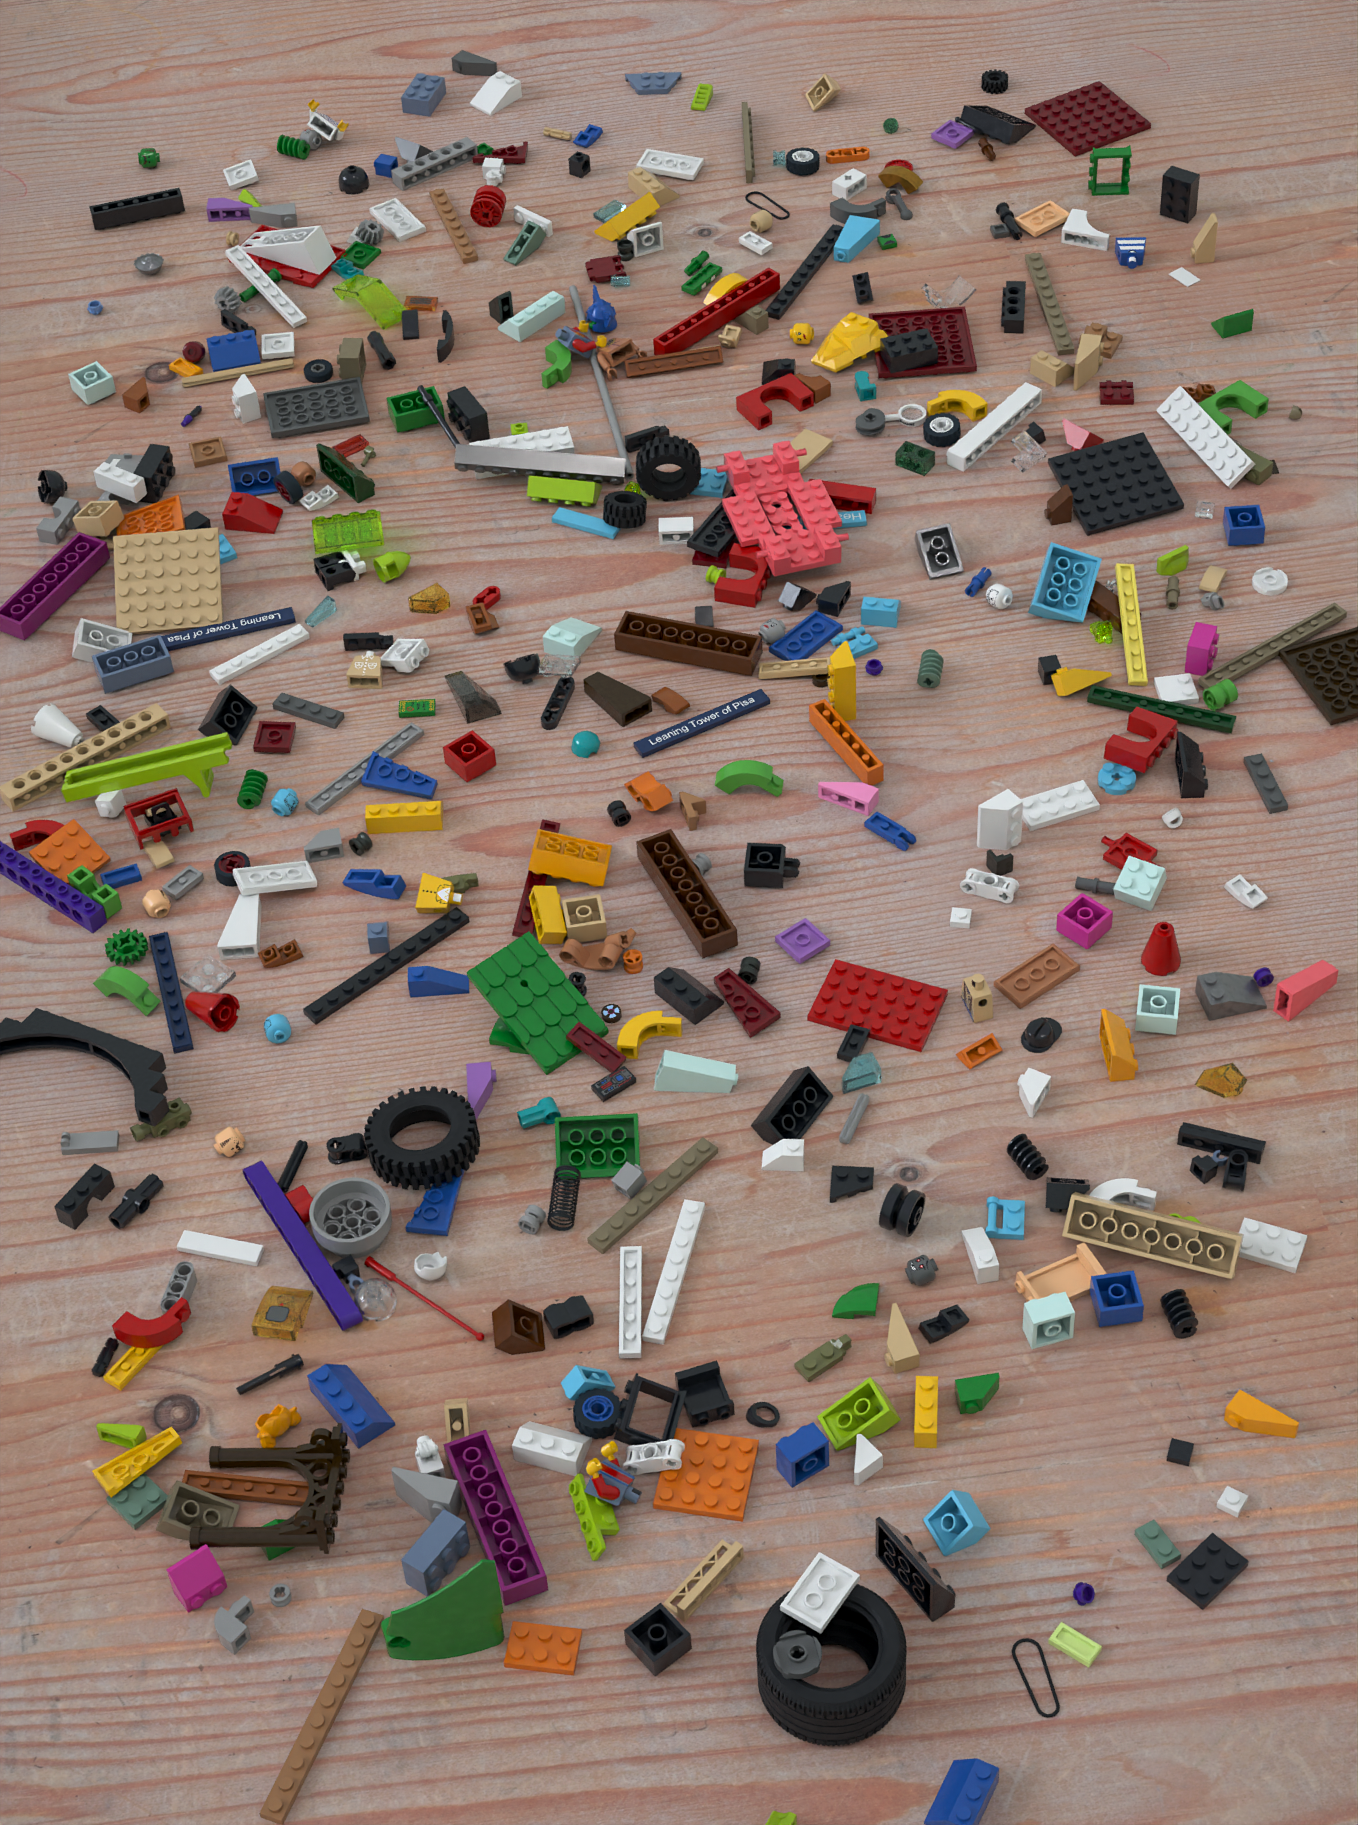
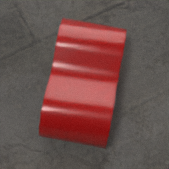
M301 1185L284 1195L302 1223L305 1224L310 1221L309 1210L313 1198L306 1187Z

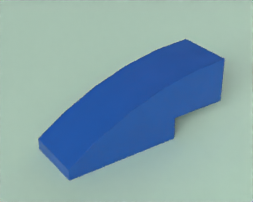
M350 869L342 882L343 885L356 891L387 899H399L406 888L401 875H385L382 869Z

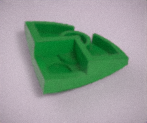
M499 1017L489 1037L490 1045L509 1047L510 1052L529 1055L527 1050Z
M879 1283L862 1284L842 1295L834 1306L832 1318L854 1319V1314L876 1316Z

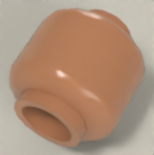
M304 461L296 463L291 470V474L300 486L303 487L312 484L316 478L315 470Z

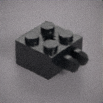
M747 842L744 886L783 888L784 877H798L800 861L797 858H786V847L783 844Z

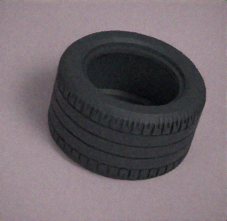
M856 1584L820 1634L780 1611V1605L790 1591H788L769 1608L757 1634L758 1688L765 1708L782 1729L808 1743L822 1744V1746H844L845 1744H854L869 1738V1736H873L893 1718L905 1692L907 1646L905 1633L898 1616L881 1596L864 1586ZM801 1630L812 1638L814 1636L821 1646L840 1645L855 1651L865 1661L869 1672L861 1680L849 1686L822 1688L809 1684L802 1679L784 1678L774 1664L773 1648L783 1634L789 1631ZM794 1651L792 1657L799 1659L804 1653L800 1654L799 1651Z

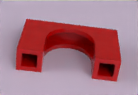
M789 373L737 396L736 407L737 411L759 431L772 425V411L764 403L775 399L785 400L801 412L814 406V393L797 377Z
M739 543L733 544L729 553L730 567L749 570L755 573V575L743 580L719 577L714 587L715 601L756 608L758 601L762 599V591L766 590L767 580L772 575L765 557L759 559L756 557V551H762L760 547L751 545L741 547Z
M1136 707L1129 715L1127 731L1146 737L1150 741L1136 742L1113 734L1106 742L1104 759L1145 773L1149 767H1153L1155 760L1161 757L1163 750L1169 747L1171 740L1177 737L1178 729L1176 727L1178 721Z

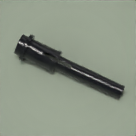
M291 1354L290 1358L275 1364L274 1369L237 1387L238 1394L242 1395L277 1376L281 1378L296 1369L300 1370L304 1365L302 1358L299 1354ZM285 1367L284 1370L270 1376L271 1373Z

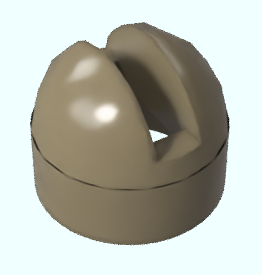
M1293 405L1289 418L1293 420L1300 419L1302 410L1298 406Z

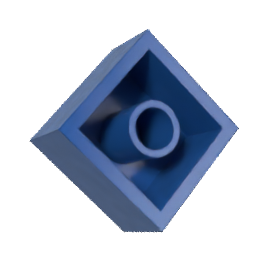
M1260 505L1224 507L1223 526L1228 546L1264 543L1265 524Z
M1134 1270L1091 1276L1090 1295L1099 1327L1140 1322L1143 1320L1144 1304Z
M814 1422L800 1427L795 1433L781 1438L776 1443L777 1470L792 1488L829 1466V1441Z

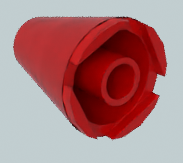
M1160 922L1154 926L1142 952L1141 964L1145 966L1147 972L1153 975L1167 976V973L1172 971L1174 973L1179 969L1181 956L1174 927L1170 923Z
M193 991L185 1000L186 1008L216 1032H227L238 1019L236 1013L237 1009L240 1010L238 999L231 994Z

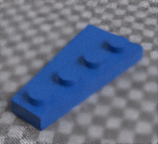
M374 751L361 780L362 786L427 799L433 798L438 785L437 780L418 771L414 772L405 765L396 764L393 760L387 757L383 758Z
M461 1169L462 1175L458 1178L453 1175V1181L449 1183L446 1180L441 1181L442 1186L436 1187L435 1183L432 1184L431 1189L426 1191L420 1207H417L414 1211V1217L411 1222L407 1223L405 1227L406 1232L448 1236L465 1170Z

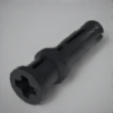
M1005 202L998 204L995 210L1000 215V220L1007 225L1013 239L1019 240L1023 233L1016 224L1014 214L1009 210V205Z

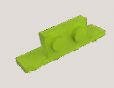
M577 1473L569 1484V1493L572 1496L575 1512L580 1521L581 1531L587 1543V1550L592 1561H597L606 1549L602 1535H617L620 1529L612 1504L584 1492L586 1483L583 1474Z

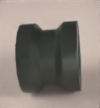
M360 832L357 838L349 840L351 849L359 856L364 853V850H369L373 847L370 837L364 832Z

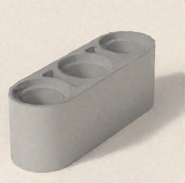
M183 1261L176 1265L160 1303L163 1314L181 1297L189 1303L197 1283L195 1270L191 1262Z

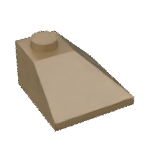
M824 73L805 96L812 110L816 112L837 96L841 88L836 80Z

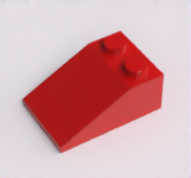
M231 492L222 513L225 530L275 534L283 514V509L248 493Z

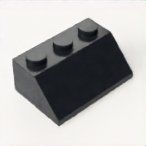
M230 684L218 693L198 730L206 737L228 732L232 745H237L258 707Z
M1177 732L1175 764L1181 799L1204 798V792L1208 790V779H1204L1206 767L1202 765L1203 752H1200L1199 744L1184 733Z
M667 967L654 977L655 994L694 1025L724 1005V1001L684 969Z

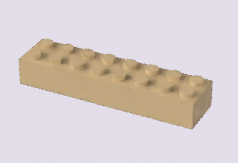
M1077 1192L1071 1195L1062 1236L1229 1279H1233L1235 1276L1244 1234Z

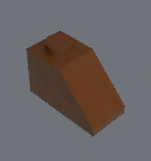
M1068 484L1064 485L1047 501V509L1044 510L1045 518L1049 519L1051 526L1069 523L1072 520L1073 494Z

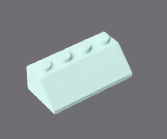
M555 291L550 292L498 326V330L518 342L523 341L566 313L564 296Z

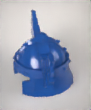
M593 285V304L586 311L587 321L596 322V324H593L594 332L612 331L617 327L615 309L611 306V303L600 299L597 287Z

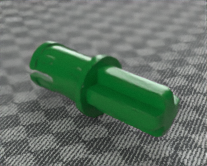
M702 250L697 257L692 258L691 263L684 269V272L691 276L697 269H700L702 264L709 259L708 252Z

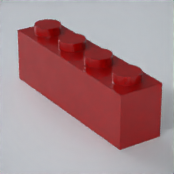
M822 480L836 509L845 511L865 510L866 514H872L876 504V488Z

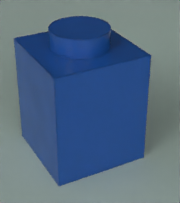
M380 154L374 161L376 175L392 178L391 170L398 167L397 157Z

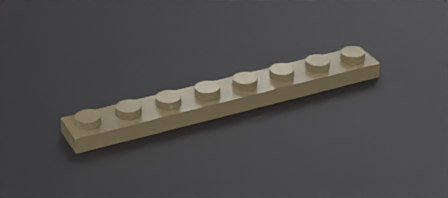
M742 102L746 183H752V177H755L751 107L748 108V102Z
M702 1137L587 1238L588 1244L604 1254L718 1154V1147Z

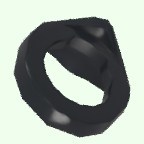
M757 1402L748 1408L746 1419L754 1426L767 1428L777 1425L780 1415L775 1406L767 1402ZM767 1408L773 1412L775 1418L771 1421L762 1419L757 1415L756 1410Z

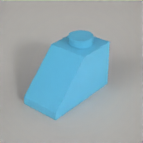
M576 1365L561 1382L565 1395L570 1400L575 1401L579 1398L580 1394L585 1393L589 1389H606L609 1392L615 1389V1385L606 1370Z

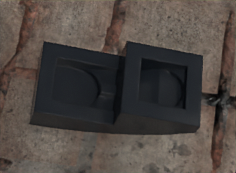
M418 309L402 311L403 340L419 339Z
M957 1304L940 1310L937 1317L921 1322L918 1329L931 1344L956 1332L966 1325L970 1319Z

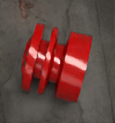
M493 185L480 187L476 191L470 209L473 221L483 227L496 226L501 221L507 202L504 192Z

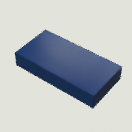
M137 863L100 874L103 885L107 884L113 889L142 881Z

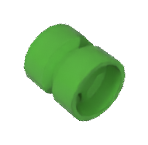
M1224 679L1203 691V700L1212 711H1216L1224 707V704L1228 705L1238 699L1237 688L1229 679Z

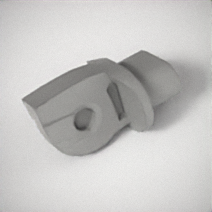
M1216 592L1205 593L1201 599L1202 605L1210 606L1212 610L1223 609L1225 606L1222 596H1218Z

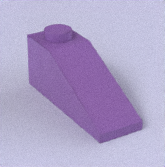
M208 198L209 222L251 220L249 208L253 206L227 198Z
M491 1062L466 1064L468 1102L474 1110L476 1120L493 1091V1082H497L496 1069L492 1070Z

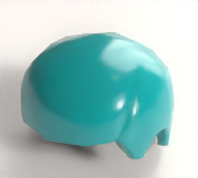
M581 731L573 737L571 750L578 757L588 758L592 752L597 753L601 742L595 733Z

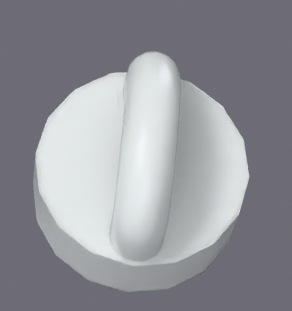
M1173 808L1162 816V820L1169 828H1177L1181 825L1183 817L1178 808ZM1178 818V821L1176 823H1171V821Z

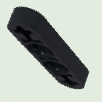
M563 676L558 680L541 716V726L543 729L553 730L558 726L575 690L574 678L571 676ZM559 695L565 696L564 698H557ZM554 707L560 708L559 710H556V711L551 710V708H554Z

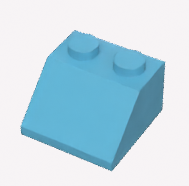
M863 597L861 625L897 628L901 601Z
M951 1490L923 1518L924 1523L944 1556L976 1544L991 1529L968 1492Z

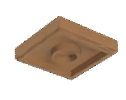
M221 437L189 443L195 468L228 461Z

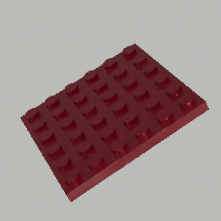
M1100 81L1027 107L1024 113L1075 157L1092 151L1093 147L1097 149L1151 128V123Z
M965 306L869 313V319L876 321L879 329L883 330L888 336L928 329L938 346L937 364L892 374L881 357L880 351L874 352L878 379L977 371Z

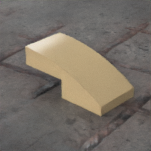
M1210 565L1201 580L1199 589L1217 592L1221 587L1222 580L1226 577L1227 569Z
M151 839L143 843V850L149 855L152 864L157 869L175 861L162 840L155 843Z

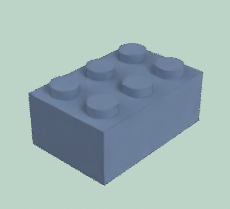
M417 73L401 96L403 113L430 117L446 94L445 77Z
M445 1509L442 1510L401 1559L407 1585L427 1597L440 1587L444 1577L452 1573L458 1560L466 1556L470 1549L465 1521Z

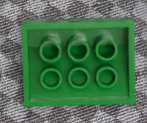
M638 1113L555 1117L556 1168L563 1165L573 1166L581 1172L580 1179L614 1177L626 1162L633 1166L635 1164L640 1166ZM562 1170L557 1173L570 1172L578 1176L576 1172L570 1170ZM561 1174V1175H558V1177H561V1176H570V1177H573V1178L577 1179L576 1176L571 1175V1174Z

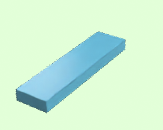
M560 507L552 516L553 523L614 539L621 530V528L605 523L603 519Z

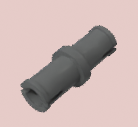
M1078 876L1075 888L1089 890L1096 894L1101 892L1114 895L1113 888L1116 883L1100 881L1099 878L1088 879Z

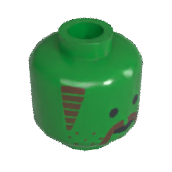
M154 148L141 149L140 153H138L139 165H142L143 168L157 167V162H160L159 153H156Z

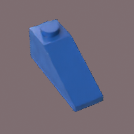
M431 966L408 967L410 998L469 993V978L467 975Z

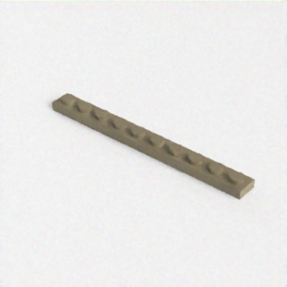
M1041 253L1025 254V262L1058 356L1074 354V346Z
M1333 603L1198 679V684L1207 689L1224 679L1234 681L1278 656L1279 650L1298 645L1347 617V611L1338 604Z

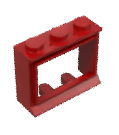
M177 788L123 806L126 819L140 850L144 849L142 839L152 836L153 841L158 843L161 841V832L170 830L172 836L176 837L179 835L178 827L187 824L190 832H194L192 819ZM167 802L169 805L178 804L183 816L139 831L134 817L146 814L145 810Z

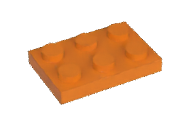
M513 1621L504 1659V1667L574 1676L582 1638V1629Z

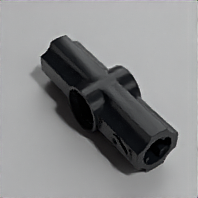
M149 1174L135 1189L131 1188L125 1192L122 1203L108 1216L109 1221L118 1229L124 1228L137 1213L143 1214L146 1212L150 1205V1200L164 1187L163 1182L157 1175Z

